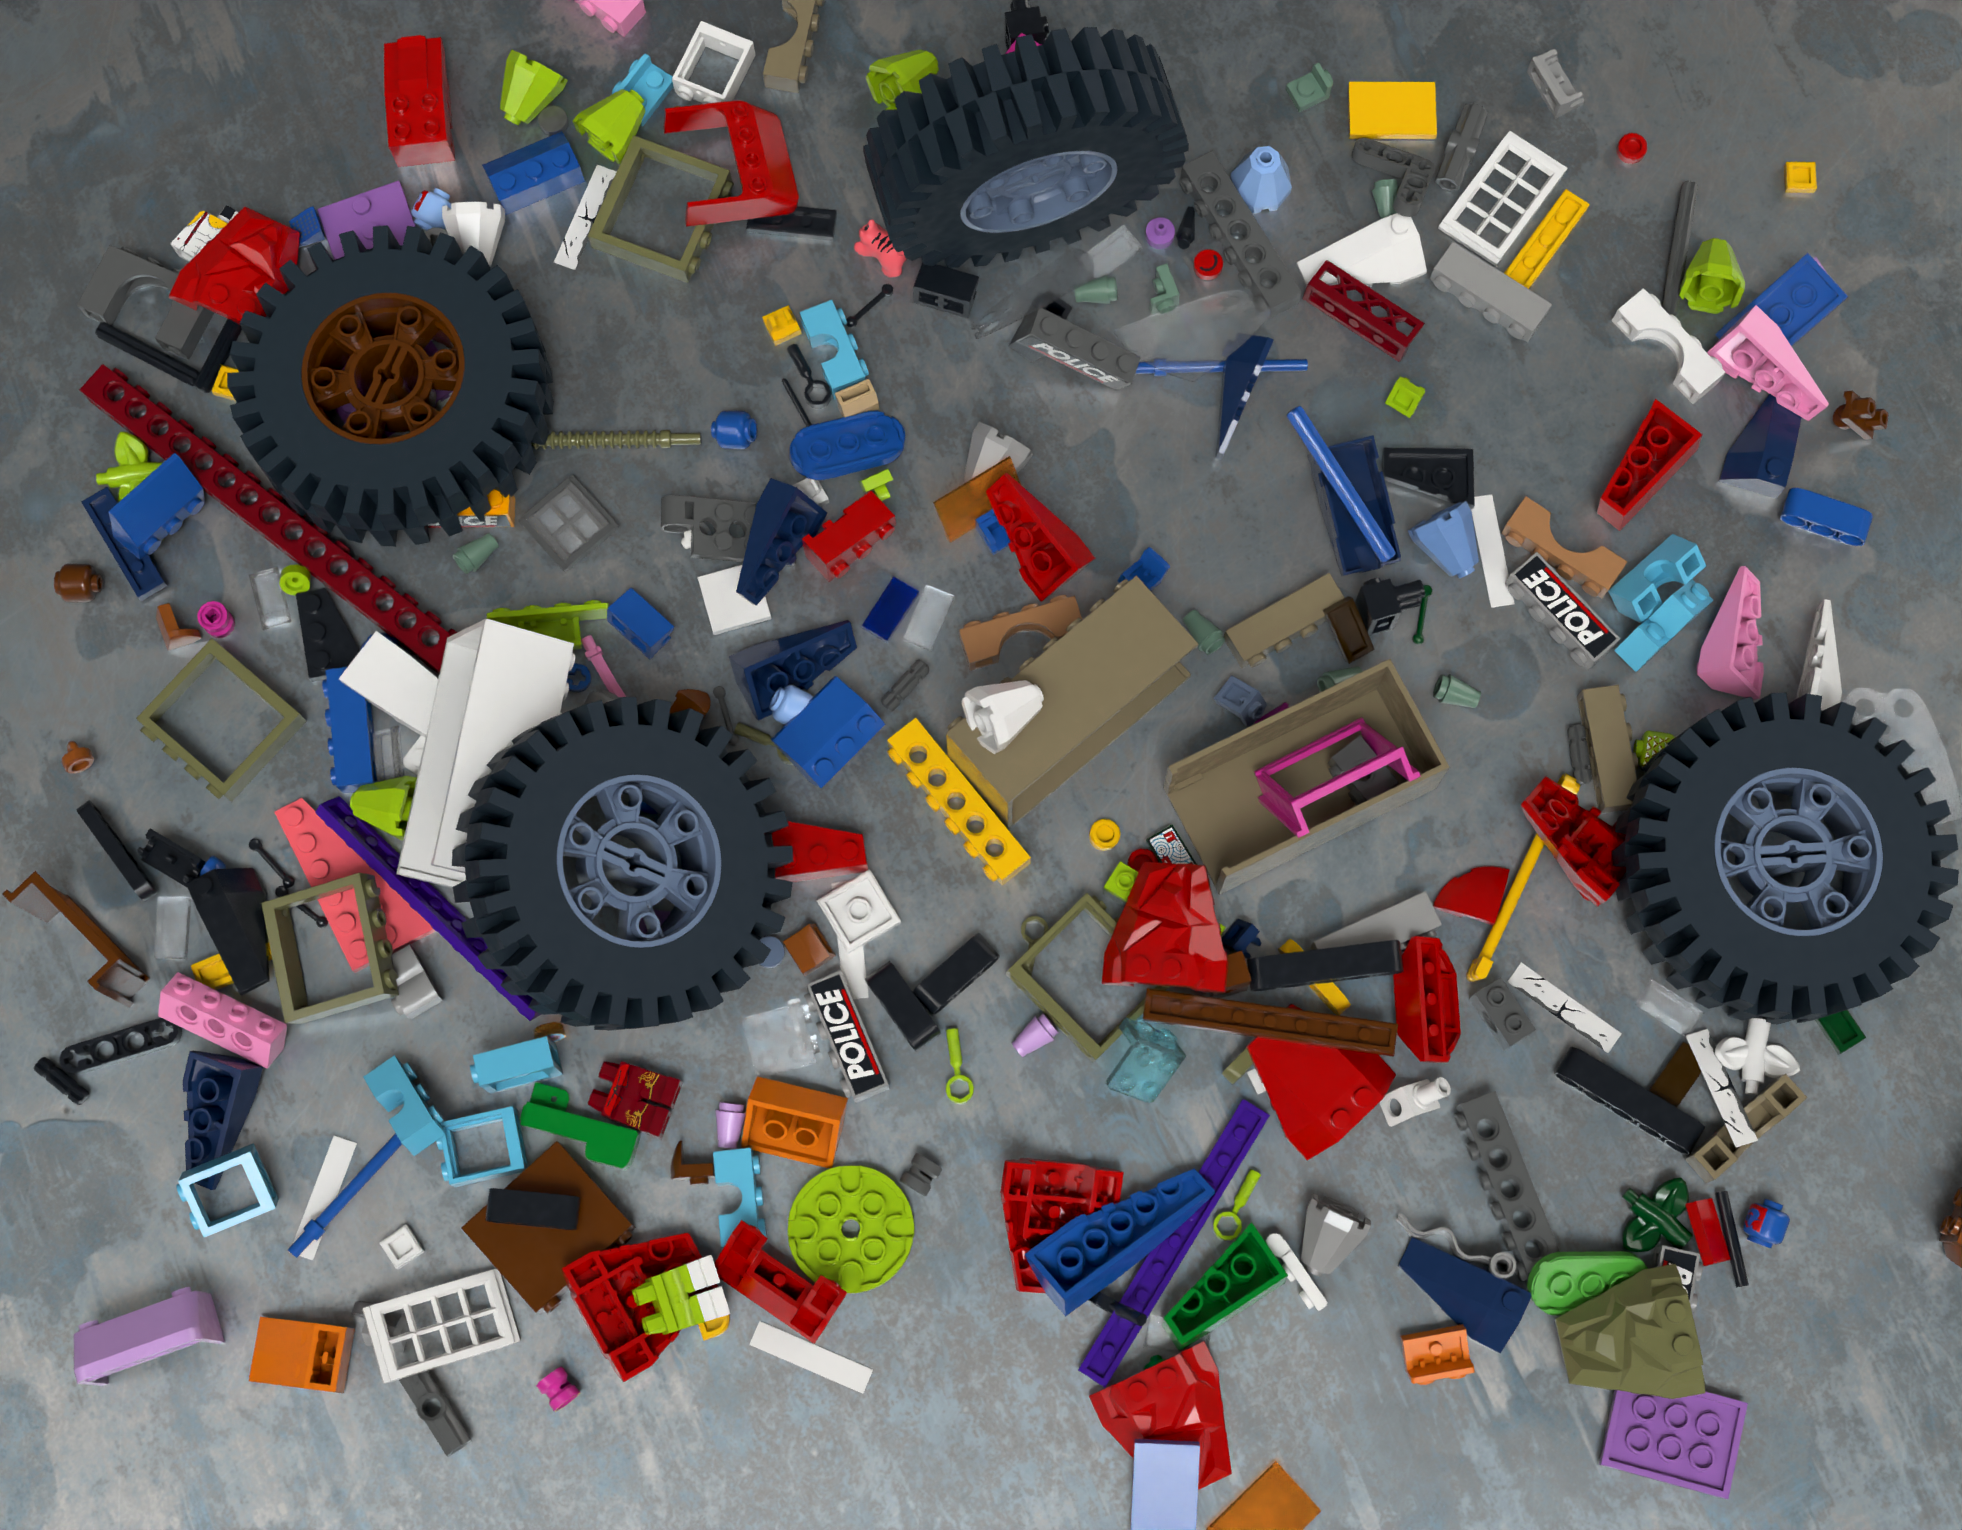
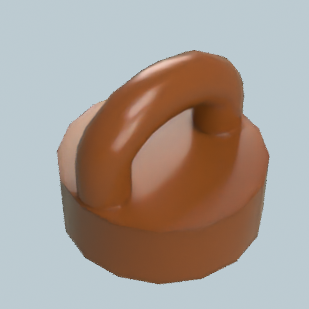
M75 741L68 742V753L61 759L65 771L70 774L85 771L94 762L90 749L87 747L79 748Z

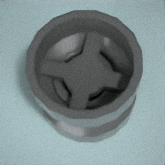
M916 1153L911 1160L912 1166L910 1170L903 1173L900 1181L926 1197L931 1189L930 1183L933 1179L938 1178L942 1168Z

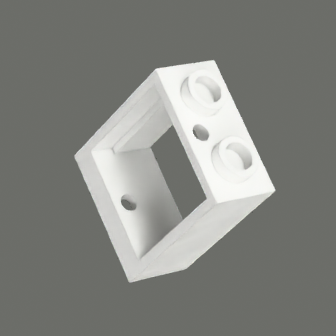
M701 21L672 77L674 90L677 95L685 100L691 101L693 99L702 104L733 101L756 56L753 41ZM705 47L739 60L723 94L689 82Z

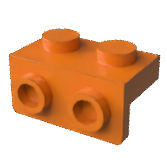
M1463 1324L1400 1336L1405 1371L1412 1384L1428 1385L1435 1380L1443 1378L1460 1379L1465 1377L1466 1374L1475 1372L1474 1365L1470 1360L1467 1333Z

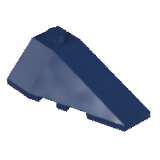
M770 478L756 505L736 593L753 605L757 606L777 583L779 572L785 565L791 566L797 559L795 554L803 546L802 538L808 534L814 538L827 515L823 508L797 487Z

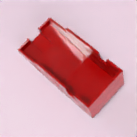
M416 35L401 37V39H397V42L384 43V95L388 146L398 168L455 161L454 140L450 129H453L450 90L446 74L445 50L442 38L426 39V36Z

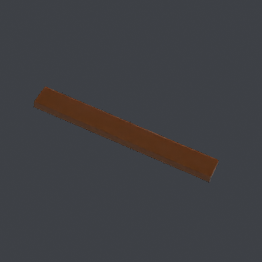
M1147 988L1143 1021L1392 1057L1395 1054L1398 1029L1397 1023Z

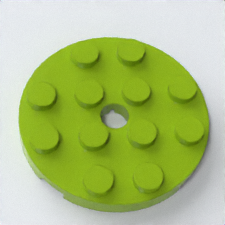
M838 1166L816 1175L800 1190L789 1213L788 1242L791 1253L800 1269L815 1283L820 1275L837 1282L847 1294L867 1292L888 1282L903 1267L913 1245L914 1219L906 1196L889 1177L869 1167ZM849 1220H854L860 1225V1232L854 1238H847L842 1233V1226Z

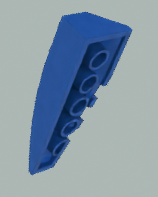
M1194 1168L1158 1183L1157 1187L1145 1192H1142V1190L1131 1194L1130 1198L1113 1204L1112 1202L1102 1206L1101 1210L1087 1216L1082 1214L1075 1217L1025 1253V1257L1047 1296L1066 1317L1155 1249L1215 1194V1190Z

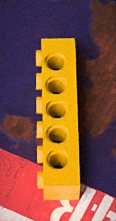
M914 718L887 739L889 747L887 754L897 766L902 763L907 769L906 777L916 789L921 787L927 794L925 800L934 812L940 810L947 818L944 820L946 827L954 836L958 833L965 840L963 847L973 859L978 856L985 866L982 867V870L992 882L997 880L1003 886L1031 864V857L917 718ZM921 751L927 755V758L922 763H914L910 759L911 755L914 752ZM940 774L945 777L946 781L941 786H933L929 783V779L933 775ZM958 797L963 799L965 805L959 810L951 809L948 806V802L952 798ZM972 821H980L984 825V829L979 833H972L967 829V825ZM991 844H998L1003 848V853L1000 856L992 857L987 854L986 849Z

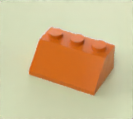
M757 1076L747 1102L741 1148H751L754 1151L831 1169L844 1124L848 1098Z

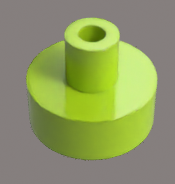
M298 564L286 566L281 571L279 585L285 593L296 596L297 593L309 590L311 574L305 567Z

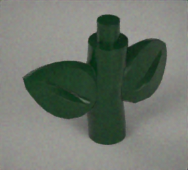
M1673 1178L1662 1183L1654 1191L1653 1199L1643 1192L1638 1195L1631 1188H1628L1622 1195V1198L1630 1204L1628 1209L1637 1215L1624 1228L1623 1247L1633 1252L1649 1251L1655 1248L1660 1241L1661 1234L1674 1248L1682 1249L1693 1236L1677 1219L1687 1209L1685 1204L1689 1203L1688 1188L1682 1178Z

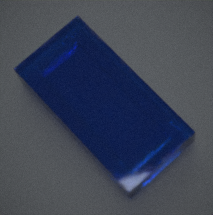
M893 577L862 624V629L888 644L919 596V591Z

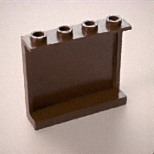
M558 1141L504 1189L580 1197L577 1230L485 1221L487 1205L461 1227L534 1312L540 1315L544 1311L549 1314L562 1302L560 1297L569 1289L561 1268L589 1252L612 1249L616 1245L618 1247L625 1245L633 1237L631 1231L636 1228Z

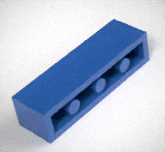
M347 667L326 670L327 680L322 682L324 696L329 700V709H325V719L327 726L331 727L332 738H328V750L330 756H334L335 766L330 769L331 781L343 794L353 793L362 785L379 782L372 704L339 680Z

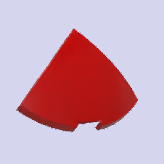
M1484 866L1473 868L1470 872L1458 878L1454 877L1439 892L1433 907L1460 918L1466 916L1493 926L1498 915L1510 870L1502 867Z

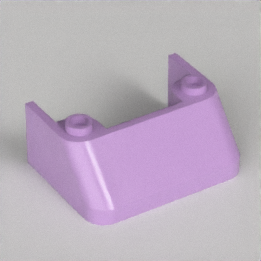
M185 1287L172 1292V1298L100 1324L98 1320L79 1325V1331L74 1334V1373L77 1384L104 1386L109 1384L108 1375L199 1342L224 1343V1336L211 1293L191 1291V1287Z

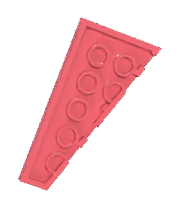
M303 798L274 812L311 887L356 873L375 876L376 886L380 888L379 900L381 909L386 916V935L392 945L393 953L435 932L431 925L417 911L410 907L409 903L393 890L374 869L370 868L353 849L348 847L338 834L325 824L315 813L316 811ZM354 888L317 899L352 971L357 973L370 966Z

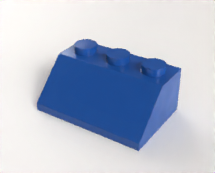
M562 131L482 165L500 205L505 209V216L585 182L580 165Z
M176 453L172 454L108 511L113 537L140 560L146 554L154 553L168 534H175L182 526L183 521L190 514H197L204 505L205 499L202 486Z
M834 676L771 741L810 783L822 788L885 723L867 702L837 676Z

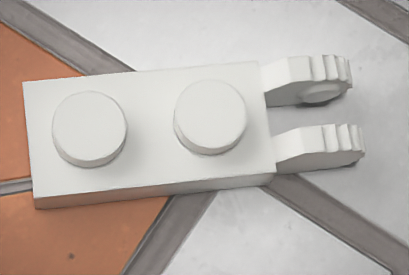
M1269 1234V1237L1265 1240L1266 1244L1275 1257L1282 1258L1285 1262L1282 1267L1288 1274L1287 1278L1289 1281L1297 1280L1303 1291L1298 1294L1310 1310L1315 1306L1317 1311H1320L1326 1307L1328 1302L1287 1242L1283 1240L1280 1234Z

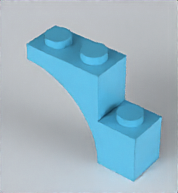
M1694 580L1689 581L1673 593L1614 651L1637 672L1714 600L1709 596L1708 590L1703 585L1696 583Z

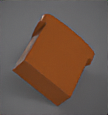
M170 603L157 606L156 620L167 651L190 645L202 638L198 629L178 628Z
M694 689L678 690L675 695L676 700L670 708V714L691 708L703 714L704 718L711 705L709 694Z

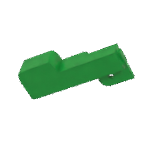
M535 1082L530 1102L523 1106L519 1119L521 1120L520 1125L585 1143V1156L591 1162L621 1170H628L630 1168L641 1137L637 1131L568 1113L566 1111L570 1096L565 1090ZM552 1097H557L556 1102L551 1101Z

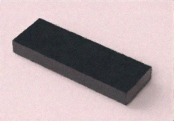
M797 206L796 210L791 214L748 219L746 229L748 233L834 241L837 210Z

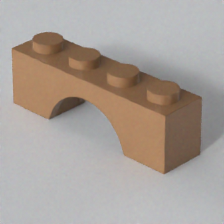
M1525 496L1501 534L1505 536V539L1511 545L1518 548L1523 547L1531 553V556L1538 552L1550 566L1556 569V572L1562 578L1574 580L1582 586V589L1587 594L1603 599L1627 564V561L1604 546L1586 553L1572 552L1563 548L1557 543L1551 533V512Z
M1060 595L1052 598L1048 604L1041 606L1037 603L1024 606L1020 612L1014 614L1002 612L993 616V620L981 623V621L976 620L965 624L963 629H959V638L969 670L972 671L999 663L1002 646L1011 636L1019 632L1035 631L1044 634L1051 640L1055 637L1059 640L1068 633L1066 629L1077 618L1082 619L1075 596L1067 598V595Z

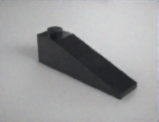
M254 868L213 869L186 883L196 909L239 994L242 996L269 982V956L265 937L266 925L261 904L266 902V894Z

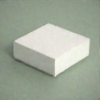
M404 1225L379 1242L394 1267L398 1270L425 1252L408 1225Z

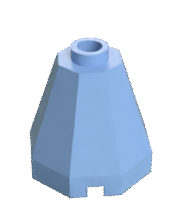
M1270 146L1257 147L1246 154L1230 174L1231 181L1252 213H1260L1264 209H1269V211L1277 210L1291 193L1292 185L1288 165L1280 153Z

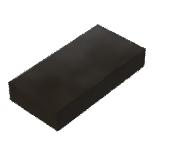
M1347 596L1323 610L1345 662L1350 664L1375 650L1352 597Z
M1685 1042L1680 1044L1648 1090L1676 1108L1701 1074V1069L1688 1044Z

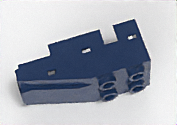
M1374 435L1328 446V448L1395 550V555L1386 562H1380L1309 453L1307 456L1321 512L1341 576L1358 572L1360 574L1400 562L1401 554L1393 526L1395 519L1383 471H1378L1376 459L1379 458Z

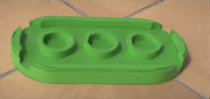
M1555 1252L1543 1257L1535 1264L1528 1277L1527 1289L1531 1293V1300L1542 1311L1550 1315L1561 1316L1648 1268L1638 1256L1630 1252Z

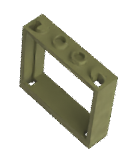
M633 135L588 234L591 247L688 283L691 275L696 270H699L701 263L699 257L702 250H707L711 243L712 233L710 232L714 224L719 223L695 226L680 261L613 237L610 234L645 157L715 182L708 200L731 197L734 183L732 182L730 170Z
M212 638L136 718L144 725L140 730L153 742L159 738L165 744L162 750L174 761H177L179 757L187 763L184 769L197 781L202 776L209 782L206 789L218 799L224 795L231 802L307 722L293 707ZM215 659L284 717L224 783L155 724Z
M356 873L261 903L285 1023L304 1024L399 995L396 983L398 975L393 969L391 959L393 953L392 945L387 939L385 930L386 916L381 909L379 900L380 888L376 886L374 875ZM354 888L374 987L308 1006L289 908Z
M1086 893L1005 974L1093 1063L1144 1013L1146 997L1097 1044L1024 970L1083 910L1112 937L1119 918L1115 917L1113 919L1105 911L1107 906L1102 900L1099 901L1095 895L1091 897ZM1157 985L1154 989L1166 991L1170 986Z

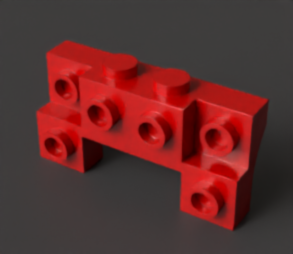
M741 1220L714 1263L719 1279L815 1344L841 1305L847 1292L841 1289L837 1282L827 1279L820 1275L814 1285L764 1252L762 1248L768 1238L757 1227L748 1225Z

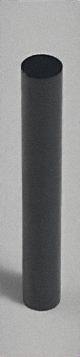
M1728 1191L1716 1192L1715 1196L1731 1259L1736 1288L1748 1286V1278Z

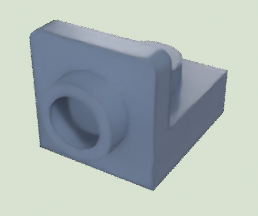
M1234 676L1228 679L1213 698L1217 705L1240 717L1243 724L1247 727L1252 726L1256 720L1260 719L1267 707L1259 690Z

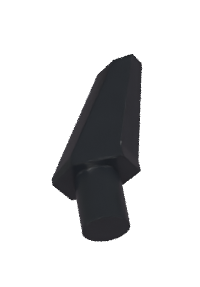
M1188 206L1176 234L1178 246L1181 249L1189 248L1190 244L1195 240L1194 207Z

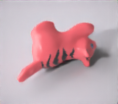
M870 219L868 224L860 228L859 237L861 241L854 244V250L859 255L878 259L885 276H900L903 263L907 260L904 252H897L889 240L887 231L875 223L873 219Z

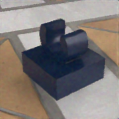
M1237 919L1221 938L1223 947L1234 953L1242 951L1244 957L1250 959L1251 955L1247 952L1246 948L1250 943L1261 946L1260 939L1256 937L1260 931L1252 923Z

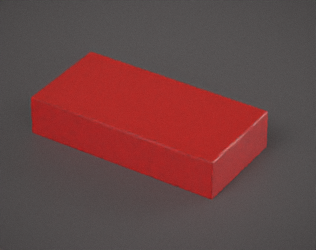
M1709 1198L1685 1204L1703 1266L1731 1260L1713 1199Z

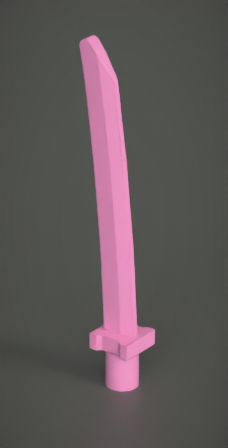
M592 635L582 638L581 642L586 650L585 655L588 661L593 663L608 691L618 697H626L602 657L604 654L600 646L596 645Z

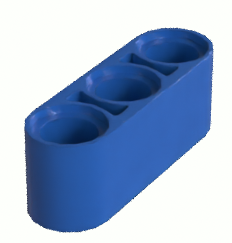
M1791 488L1788 491L1780 519L1789 525L1848 545L1863 546L1865 545L1873 515L1865 509L1805 489Z

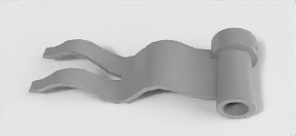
M1398 1214L1396 1221L1403 1226L1407 1234L1413 1238L1423 1239L1435 1234L1443 1235L1448 1239L1455 1257L1468 1263H1482L1488 1266V1272L1497 1278L1507 1279L1516 1270V1261L1509 1253L1499 1252L1492 1258L1484 1255H1466L1458 1248L1456 1238L1450 1229L1439 1227L1427 1232L1417 1231L1402 1214ZM1496 1264L1503 1266L1504 1272H1500Z

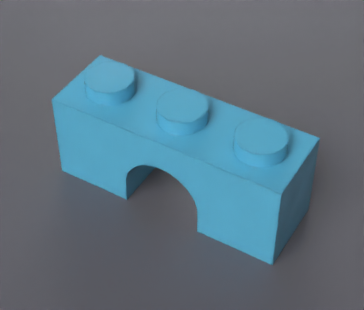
M829 300L799 312L801 324L812 349L821 345H831L838 350L834 358L821 363L823 376L830 387L833 399H836V392L866 380L865 376H868L869 372L863 358L858 360L854 352L858 350V346L853 334H847L843 325H846L847 321L842 308L836 309L833 300Z
M1672 534L1608 592L1619 613L1643 623L1663 604L1656 590L1659 586L1671 581L1686 585L1706 567V563L1697 544Z
M394 1055L363 1076L376 1100L388 1113L404 1104L401 1111L388 1121L401 1143L415 1156L446 1134L440 1125L444 1119L434 1105L429 1107L427 1101L431 1097L421 1083L416 1085L414 1080L418 1076L408 1062L402 1064Z
M751 1148L713 1152L716 1184L718 1186H736L742 1193V1203L738 1210L731 1214L718 1215L721 1248H724L730 1235L741 1220L748 1225L757 1227L766 1236L765 1218L759 1219L758 1206L764 1205L762 1186H756L755 1175L761 1174L759 1155H754Z

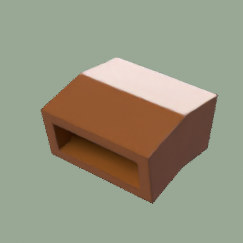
M808 924L783 941L804 977L836 956L816 924Z

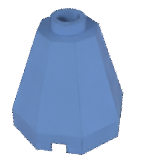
M1466 501L1447 507L1433 514L1427 521L1424 519L1408 530L1412 541L1449 576L1457 574L1460 579L1475 571L1473 566L1479 562L1472 511Z

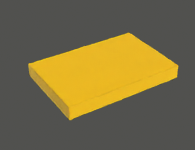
M1349 82V139H1436L1435 82Z

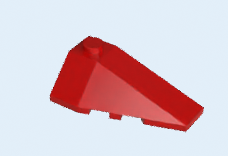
M1008 473L1001 476L985 491L999 524L1004 526L1010 542L1008 546L1011 553L1015 552L1021 565L1019 572L1022 579L1041 602L1096 559L1075 532Z

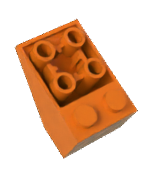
M260 1317L249 1381L344 1393L355 1329Z

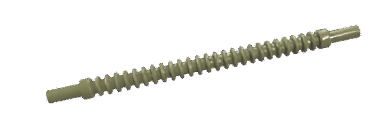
M620 430L618 434H614V431H610V434H606L605 431H602L601 434H598L597 431H593V434H589L588 431H585L584 434H581L580 431L572 434L571 431H568L565 435L563 431H560L556 435L552 431L547 437L545 446L532 442L531 446H534L535 450L539 446H542L544 450L547 449V446H551V449L554 450L556 446H559L560 449H563L564 446H568V449H572L573 446H576L577 449H580L581 446H585V449H589V446L597 449L600 445L605 449L609 445L611 449H614L615 445H618L622 449L623 445H627V448L630 449L632 445H635L639 449L640 445H644V448L647 449L649 445H652L655 449L657 445H660L663 449L671 448V445H701V433H671L670 430H661L660 433H657L656 430H653L652 434H648V431L645 430L644 434H640L637 430L635 434H631V431L628 430L627 434H623Z

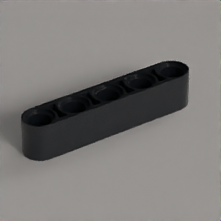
M1399 940L1247 959V967L1252 980L1250 989L1253 992L1394 975L1404 972Z
M1569 1048L1555 1072L1556 1077L1682 1154H1691L1705 1129V1126L1693 1117L1578 1048Z

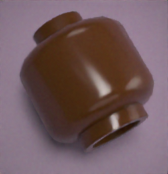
M65 564L61 567L60 571L55 573V592L65 602L89 603L95 599L97 592L102 590V577L96 573V570L90 564Z

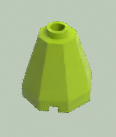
M921 49L878 59L870 65L869 70L871 71L867 73L866 81L873 99L878 104L884 102L888 106L885 110L897 109L894 99L903 91L922 94L919 80L930 73L937 75L939 71L938 61L931 52Z
M511 50L506 59L500 110L505 112L503 118L517 126L520 125L521 121L529 124L563 91L568 80L535 60L527 59V56Z
M621 89L581 111L572 122L581 136L585 132L588 134L589 140L587 142L608 160L621 164L633 135L636 136L646 110L642 105L644 99L632 89L629 92Z
M1712 238L1702 242L1686 270L1680 285L1679 296L1683 300L1684 298L1688 300V306L1692 310L1718 314L1723 312L1724 307L1730 304V309L1737 307L1745 290V280L1733 249L1726 240Z
M402 776L360 786L350 799V808L353 810V815L403 841L417 777Z

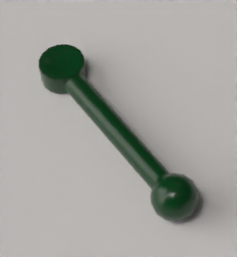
M1424 585L1425 596L1421 601L1417 631L1412 638L1416 645L1424 642L1422 632L1428 597L1432 594V588L1429 585Z

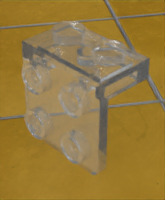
M799 998L787 1001V1007L750 1016L743 1020L742 1025L756 1076L765 1078L817 1063L815 1054L820 1053L816 1034L810 1036L807 1024L812 1023L808 1004L802 1006Z

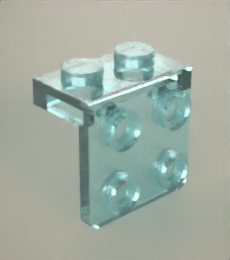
M1125 1017L1119 1028L1131 1046L1107 1078L1106 1085L1110 1090L1146 1103H1152L1184 1061L1186 1054L1176 1042L1178 1039L1171 1031L1165 1028L1158 1030L1144 1020L1137 1022Z

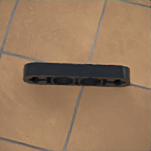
M90 800L76 810L135 893L144 902L158 893L98 808Z
M163 1018L155 1019L70 1045L61 1052L59 1063L62 1069L74 1075L84 1074L172 1047L180 1041L182 1028ZM164 1025L173 1029V1032L169 1033V1039L167 1040L162 1036L151 1038L148 1029H150V1032L153 1034L161 1033L164 1031ZM135 1033H141L144 1037V1043L141 1048L137 1050L130 1049L128 1045L129 1038ZM110 1042L114 1047L113 1054L107 1059H101L98 1055L99 1047L103 1043ZM73 1053L79 1056L90 1054L94 1063H92V1060L85 1058L79 1060L78 1067L69 1064V1061L73 1059Z

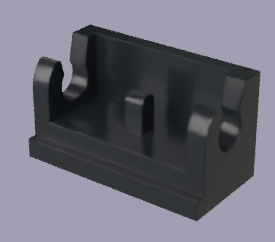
M922 262L913 286V303L969 318L977 294L975 290L979 282V276L937 264L934 266L924 265Z
M151 828L145 835L146 839L149 840L145 848L139 847L137 849V853L142 857L141 860L185 887H187L186 883L200 876V872L206 863L204 860Z

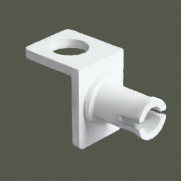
M1442 1077L1435 1079L1433 1082L1425 1079L1402 1086L1386 1094L1379 1103L1388 1125L1392 1127L1414 1116L1440 1108L1438 1100L1449 1096L1451 1088L1448 1081ZM1392 1099L1398 1100L1401 1104L1402 1112L1399 1116L1394 1115L1390 1109Z

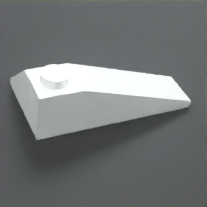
M1398 213L1380 219L1296 263L1306 287L1326 260L1367 286H1372L1373 283L1401 284L1427 273L1420 236L1411 217L1402 216ZM1328 272L1320 279L1329 286L1339 285L1337 278Z
M1824 599L1816 607L1796 697L1797 699L1806 693L1822 696V711L1840 703L1842 695L1831 600Z

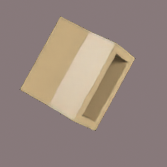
M869 379L835 393L842 417L879 410L877 395Z

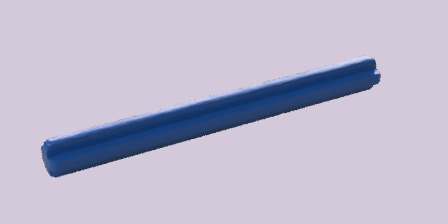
M1301 406L1293 408L1287 413V418L1380 562L1390 560L1395 555V550L1304 409Z

